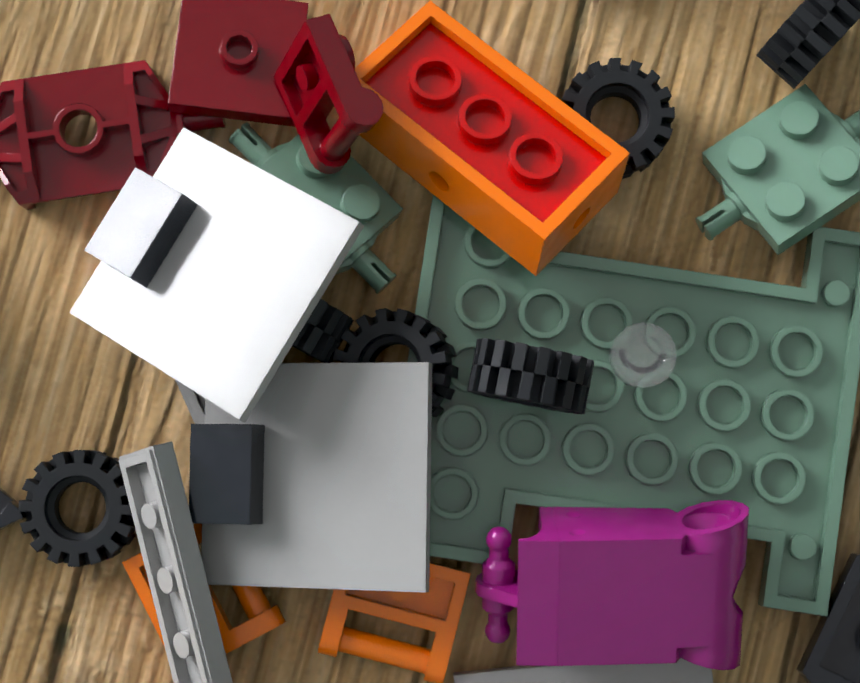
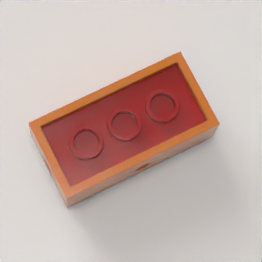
M431 1L426 3L355 68L362 87L371 89L378 94L383 104V114L373 129L366 133H360L359 136L535 276L618 193L630 152Z

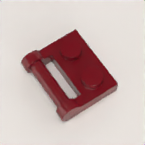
M326 14L305 20L273 77L310 162L321 173L335 174L349 160L351 155L350 147L360 133L370 131L379 121L383 114V104L378 94L371 89L362 87L355 72L353 49L347 38L338 34L331 15ZM333 107H335L339 119L330 130L326 118Z

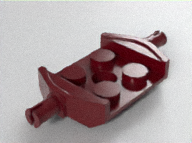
M146 60L4 81L0 85V179L16 202L26 210L35 209L36 203L121 191L135 167L152 177L154 176L183 127L191 132L221 127L226 128L225 118L169 112V94ZM79 115L94 117L97 123V133L94 139L88 145L82 147L69 145L65 138V129L70 120Z

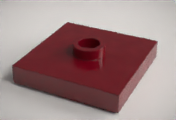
M182 0L168 98L169 112L295 127L273 76L305 20H307L309 3L289 0Z

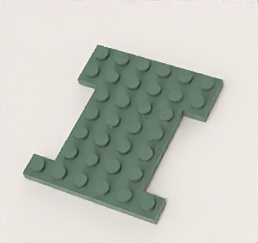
M433 195L415 314L431 321L433 325L439 327L447 335L445 340L448 344L454 346L457 355L452 358V365L459 367L458 379H451L449 388L455 390L452 399L444 398L440 404L444 410L437 417L432 416L430 556L482 564L489 557L486 536L493 527H505L512 535L516 503L537 507L669 508L679 512L686 507L702 502L733 500L742 502L749 507L747 539L766 541L758 605L827 616L860 372V232L820 227L807 236L801 287L561 251L535 276ZM488 338L492 340H506L512 343L519 342L529 346L545 347L554 351L572 353V355L593 360L594 367L585 414L546 410L467 392L477 339ZM409 348L407 362H418L414 352ZM622 349L627 361L633 366L640 368L654 364L660 353L665 354V359L655 371L647 374H637L623 366L618 357V350Z

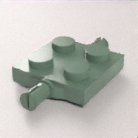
M804 84L702 152L703 164L721 185L725 200L703 215L695 218L701 232H705V237L711 241L715 236L741 220L745 225L758 231L776 254L779 255L860 201V110L843 120L840 116L830 112L811 89Z
M248 122L241 125V129L238 128L230 136L229 142L253 165L358 220L364 225L336 274L348 271L353 267L375 290L376 294L382 292L395 279L397 275L371 251V248L377 236L399 217L403 208L351 155L339 172L325 174L314 168L310 162L299 134L290 142L278 145L273 149L256 133Z

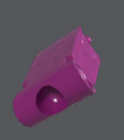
M733 500L702 502L686 507L679 512L669 508L539 507L538 534L529 538L518 539V570H515V563L509 558V547L512 543L511 533L505 527H493L486 536L489 557L483 561L482 573L477 575L475 579V592L478 596L482 597V608L488 613L485 634L492 643L499 644L505 642L511 632L510 625L508 624V613L515 607L517 608L516 665L663 664L677 663L682 658L709 669L733 670L740 666L743 611L737 605L733 596L746 565L749 507L742 502Z

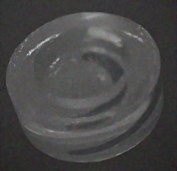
M637 323L625 328L615 337L609 353L610 365L614 374L620 381L634 388H649L662 383L672 373L677 358L676 347L671 336L663 328L651 323Z

